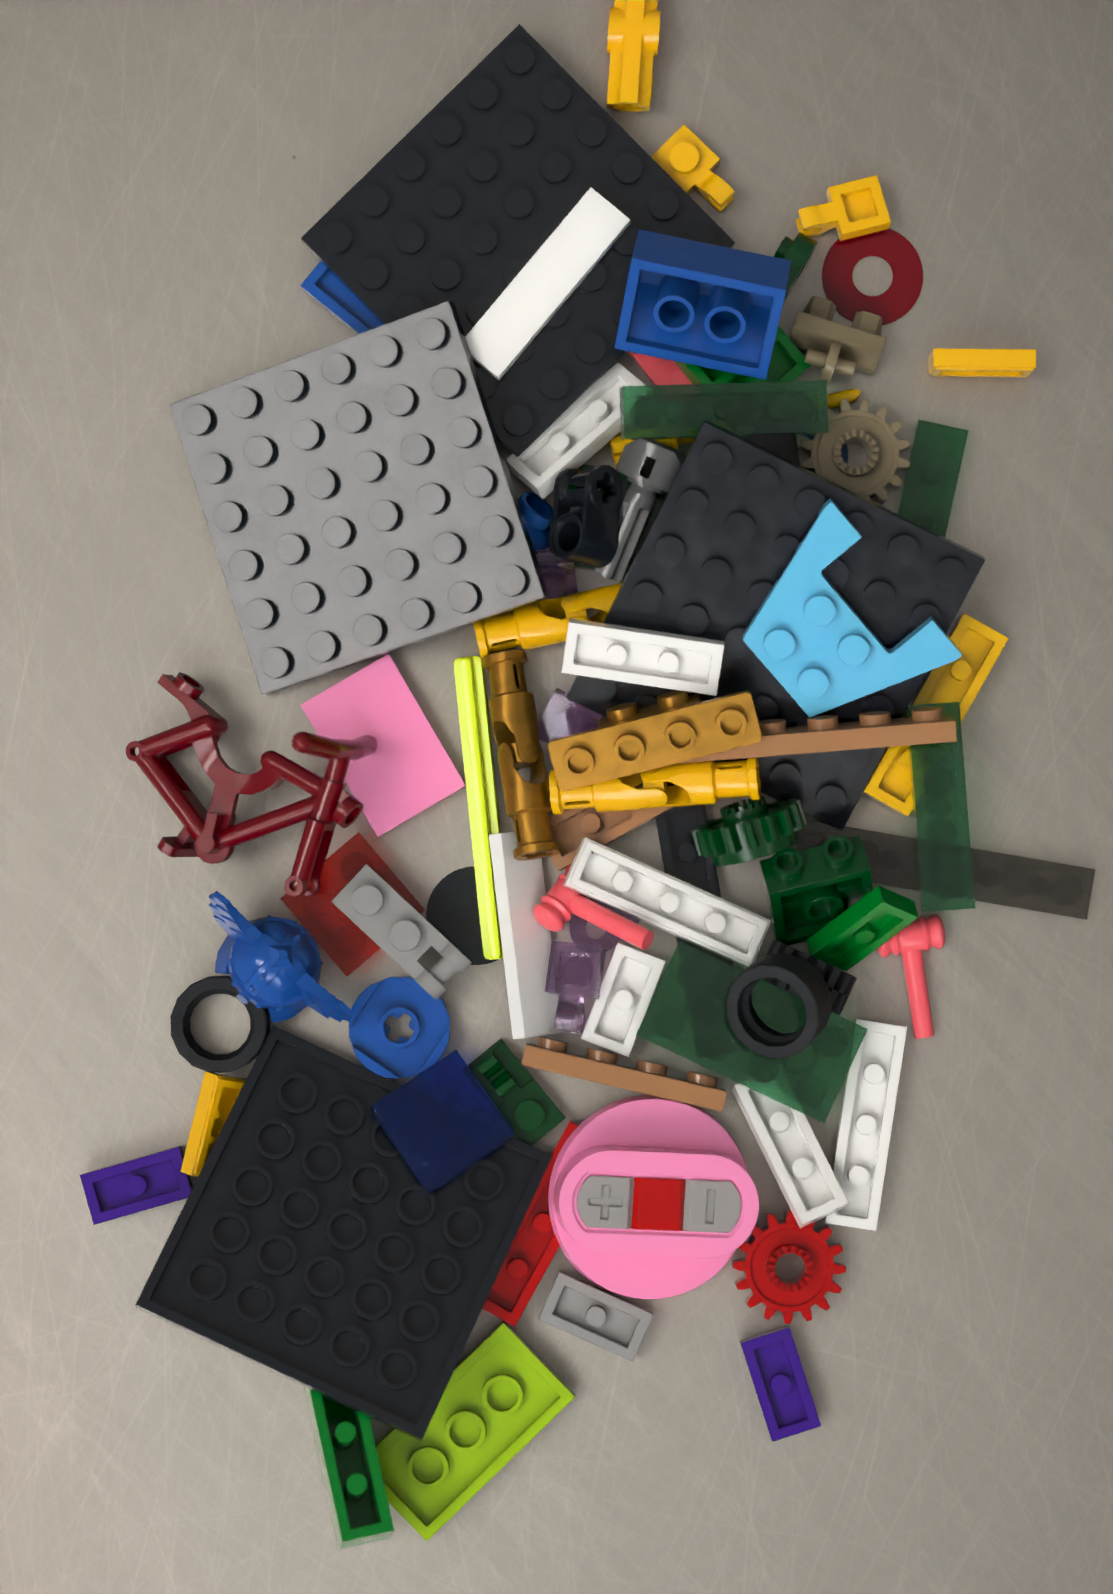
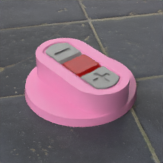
M639 1095L624 1098L602 1107L582 1121L571 1133L561 1148L553 1166L548 1191V1207L553 1232L557 1237L560 1248L571 1264L585 1278L602 1289L620 1296L635 1299H662L680 1295L697 1288L725 1266L736 1249L752 1233L758 1218L759 1198L755 1184L747 1172L740 1149L726 1128L716 1118L695 1105L652 1095Z

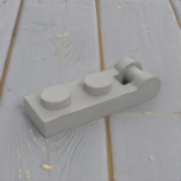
M368 864L331 901L436 1000L447 990L444 986L446 982L457 971L462 974L472 963ZM432 946L441 954L442 958L430 970H427L418 960Z

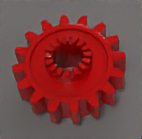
M787 1209L784 1220L779 1221L770 1211L766 1213L767 1225L760 1228L755 1224L752 1231L753 1237L750 1241H745L738 1247L741 1251L745 1252L744 1258L732 1260V1267L739 1271H744L745 1276L735 1281L737 1290L749 1288L752 1290L745 1302L750 1308L762 1302L764 1304L762 1315L765 1319L769 1320L777 1310L781 1311L784 1323L791 1324L793 1312L800 1311L808 1322L812 1320L811 1306L817 1304L820 1308L827 1311L830 1306L824 1295L827 1291L840 1294L842 1290L832 1280L834 1274L846 1272L844 1264L833 1261V1257L843 1251L842 1245L840 1243L827 1245L826 1240L832 1233L828 1225L821 1227L817 1231L813 1229L815 1222L799 1228L791 1209ZM788 1253L797 1254L802 1259L800 1273L791 1279H783L777 1276L775 1264L778 1258Z

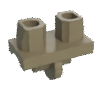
M813 296L804 311H798L789 338L801 353L806 354L805 363L823 368L819 382L829 385L833 372L853 377L854 371L859 370L874 375L887 339L881 336L882 317L866 311L856 312L852 326H846L832 321L837 307L832 301Z

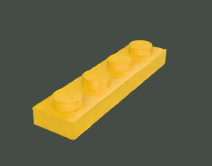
M965 613L961 615L949 637L960 649L962 656L956 661L930 670L904 718L912 717V709L942 707L943 715L952 714L956 721V731L959 728L1009 639ZM950 742L887 747L863 793L908 817Z

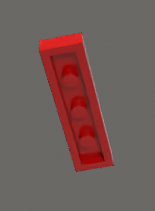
M569 1120L551 1153V1160L482 1308L514 1327L560 1247L550 1220L548 1191L557 1156L565 1141L579 1126Z

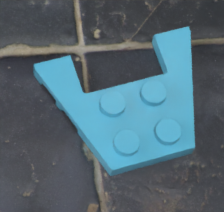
M831 498L824 503L817 519L803 541L796 548L794 556L779 580L773 585L742 635V640L809 718L956 661L962 656L960 649L932 617H929L893 648H886L822 574L824 568L862 538L861 533Z

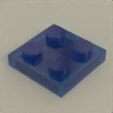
M457 1050L372 1105L370 1110L428 1194H431L514 1138L515 1135L513 1129Z

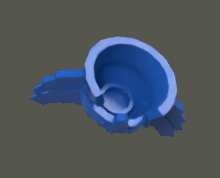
M218 891L209 896L211 901L209 907L215 914L213 917L228 934L218 950L215 972L230 974L231 985L239 991L236 997L246 1005L248 1002H251L257 1008H268L272 1023L293 1018L307 1006L327 1019L331 1017L341 1022L342 1020L349 1021L352 1018L351 1016L354 1012L343 1001L337 999L336 996L319 985L323 962L321 961L314 937L304 927L297 924L296 921L272 917L271 915L248 921L231 904L230 900Z

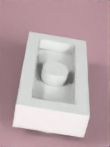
M617 943L581 1039L629 1057L665 961Z

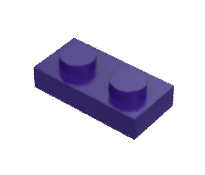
M177 1146L81 1174L80 1178L93 1224H99L188 1198L193 1186L190 1175L180 1172L184 1159L182 1147Z
M789 1325L740 1340L772 1442L820 1427L821 1423Z

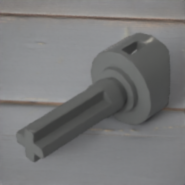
M638 438L624 446L615 470L627 475L626 479L632 482V484L628 487L619 509L618 546L612 561L605 567L595 568L594 572L607 579L623 583L656 502L657 493L664 495L665 491H669L685 459L684 452L650 438L645 440Z

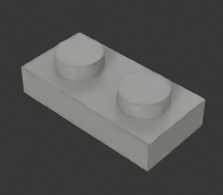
M559 1270L538 1320L633 1362L653 1317V1312Z

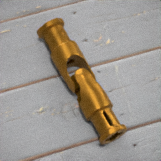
M508 650L482 658L483 668L489 670L493 698L488 702L494 737L498 745V762L507 817L513 818L517 848L513 850L514 859L535 860L559 853V846L556 842L552 841L548 812L552 809L542 747L539 744L538 719L534 695L527 690L523 665L528 661L527 653L523 650ZM530 767L529 782L525 781L518 773L521 768Z

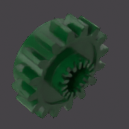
M761 796L760 800L747 799L748 803L746 799L741 800L743 804L741 806L737 801L720 809L721 818L708 820L705 822L706 824L694 827L695 830L691 831L698 856H702V858L711 856L715 866H727L762 858L793 846L799 841L797 830L804 829V825H807L800 799L792 798L785 801L782 799L767 804L765 797Z

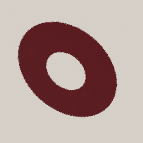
M886 229L843 241L838 239L832 245L824 260L822 282L827 299L837 306L836 311L841 316L853 322L856 312L866 311L881 316L882 325H886L903 317L916 303L922 289L923 269L920 257L913 245L900 233L892 229ZM868 256H877L887 261L893 273V280L888 290L877 296H868L861 293L853 283L852 274L855 265L861 259Z

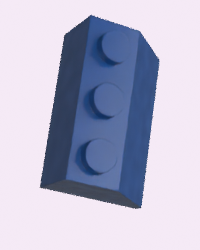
M639 229L631 259L614 349L766 380L785 298L791 261Z

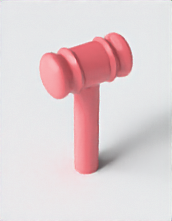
M571 865L566 867L564 874L558 876V880L548 893L541 897V903L533 908V915L537 922L553 932L561 931L564 927V922H568L571 919V915L574 914L642 950H646L650 946L654 937L653 931L588 899L587 896L563 886Z
M933 914L928 918L920 916L876 949L883 958L888 957L891 953L896 956L902 953L913 1033L916 1039L934 1036L922 950L929 951L931 947L942 949L945 944V927L942 919L937 914Z

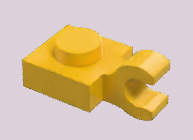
M685 124L651 156L688 195L696 189L719 213L734 200L732 195L735 191L720 176L712 172L720 164V158Z
M877 175L828 187L826 192L828 203L799 209V218L795 219L798 233L801 232L812 238L836 227L840 241L889 229L891 224Z

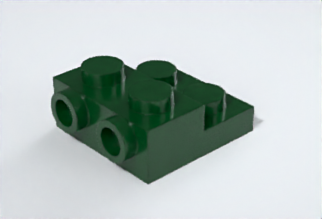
M835 835L828 838L822 845L799 851L786 848L776 852L772 858L759 861L763 888L769 905L775 940L786 945L807 941V939L825 927L829 921L838 917L865 894L873 890L871 868L860 835L850 838Z

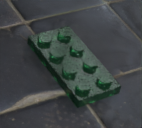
M679 941L636 1036L821 1123H825L868 1029L831 1012L826 1028L801 1053L785 1059L766 1058L749 1050L734 1035L727 1020L726 998L731 983L743 970ZM764 980L759 981L754 986L751 993L752 1005L758 1017L769 1028L780 1033H793L804 1025L806 1008L800 997Z

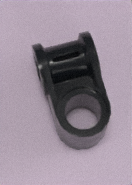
M599 465L592 468L590 472H582L579 469H565L557 476L554 484L552 527L549 534V546L556 557L593 568L605 567L612 561L618 546V519L623 494L620 475L610 465ZM570 485H575V488H577V489H570V490H569L568 487H569ZM608 490V494L602 495V493L600 492Z

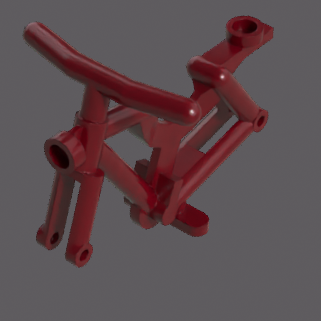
M181 672L176 677L162 674L157 683L184 705L191 721L140 741H132L125 750L127 758L137 764L184 826L178 836L162 837L157 845L158 849L170 857H199L206 863H223L231 857L235 846L306 820L290 877L286 879L284 887L290 896L316 895L321 889L320 878L336 823L342 828H347L359 817L363 810V804L345 790L346 783H344L350 760H358L373 754L377 749L376 739L370 735H364L353 740L332 739L308 732H297L292 738L294 750L329 759L324 777L272 750L262 754L260 759L261 770L253 774H241L230 768L221 757L218 741L220 736L226 733L228 722L199 698L204 691V687L194 678ZM192 746L194 747L203 770L215 783L209 812L166 756ZM137 747L139 749L138 755L135 754V749ZM286 780L313 795L234 825L239 794L256 795L278 788ZM295 882L298 883V889H297V890L294 889V883H295ZM309 882L312 883V888L310 890L308 889Z

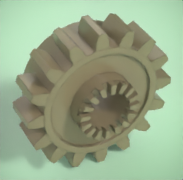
M842 399L839 404L838 414H834L831 409L825 406L820 411L821 419L824 423L820 425L817 422L809 421L805 429L814 438L813 440L800 441L798 449L809 454V458L801 461L800 466L868 500L874 497L879 503L884 504L889 499L885 486L887 485L892 489L898 490L903 481L895 472L906 471L910 467V461L899 457V453L910 447V440L896 439L895 435L903 424L901 421H897L888 425L884 421L888 412V408L885 406L879 409L876 414H872L869 412L868 399H863L857 410H851L848 400ZM847 444L861 446L866 452L867 463L862 467L856 468L847 466L848 464L844 463L841 457V448Z

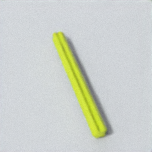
M466 656L455 659L453 665L483 956L485 959L495 960L503 959L489 835L501 833L485 672L481 657Z

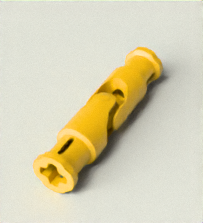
M622 583L598 587L559 598L540 600L514 609L513 612L500 614L474 623L481 659L490 655V653L521 647L526 651L562 643L567 638L569 618L603 623ZM594 608L600 610L593 617H587L586 609Z
M758 757L739 761L677 763L568 791H561L559 789L555 772L550 770L549 791L553 815L563 814L564 810L595 808L597 812H612L642 808L716 804L719 798L750 796L751 800H760L761 782ZM667 782L673 783L675 785L667 786ZM643 783V788H642V789H637V788H635V787H637L638 785H640V784Z

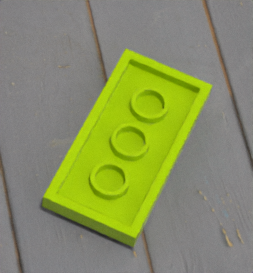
M502 1321L455 1367L422 1441L392 1428L376 1444L388 1502L427 1542L575 1398V1394L505 1321Z

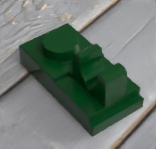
M501 1038L461 1070L508 1130L520 1141L532 1146L566 1118L528 1070L521 1065L519 1059Z

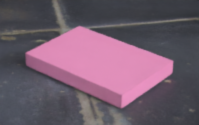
M389 653L301 704L313 728L320 736L332 739L353 740L364 735H370L376 739L377 749L373 754L358 760H350L344 781L353 796L363 804L362 811L378 838L466 787Z

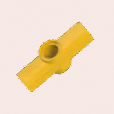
M614 0V7H610L607 53H610L606 108L628 113L650 110L653 87V57H657L660 29L661 11L657 10L658 0Z

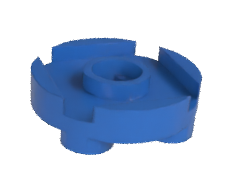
M389 977L371 984L358 996L351 1008L354 1013L349 1020V1038L354 1053L366 1068L382 1077L410 1078L428 1071L439 1061L449 1043L450 1015L442 997L440 996L438 1000L434 999L412 977ZM405 1013L411 1018L408 1026L414 1033L410 1039L401 1036L395 1042L388 1037L391 1028L386 1024V1020L390 1015L394 1018H399Z

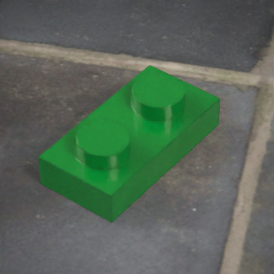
M877 886L807 939L810 955L829 965L848 971L919 918L915 902L884 887Z

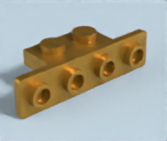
M676 690L658 696V704L638 709L636 702H630L611 707L606 710L607 717L599 719L598 728L549 741L548 750L559 789L561 791H568L759 743L762 740V733L752 694L749 691H743L702 702L700 693L688 696L686 691Z

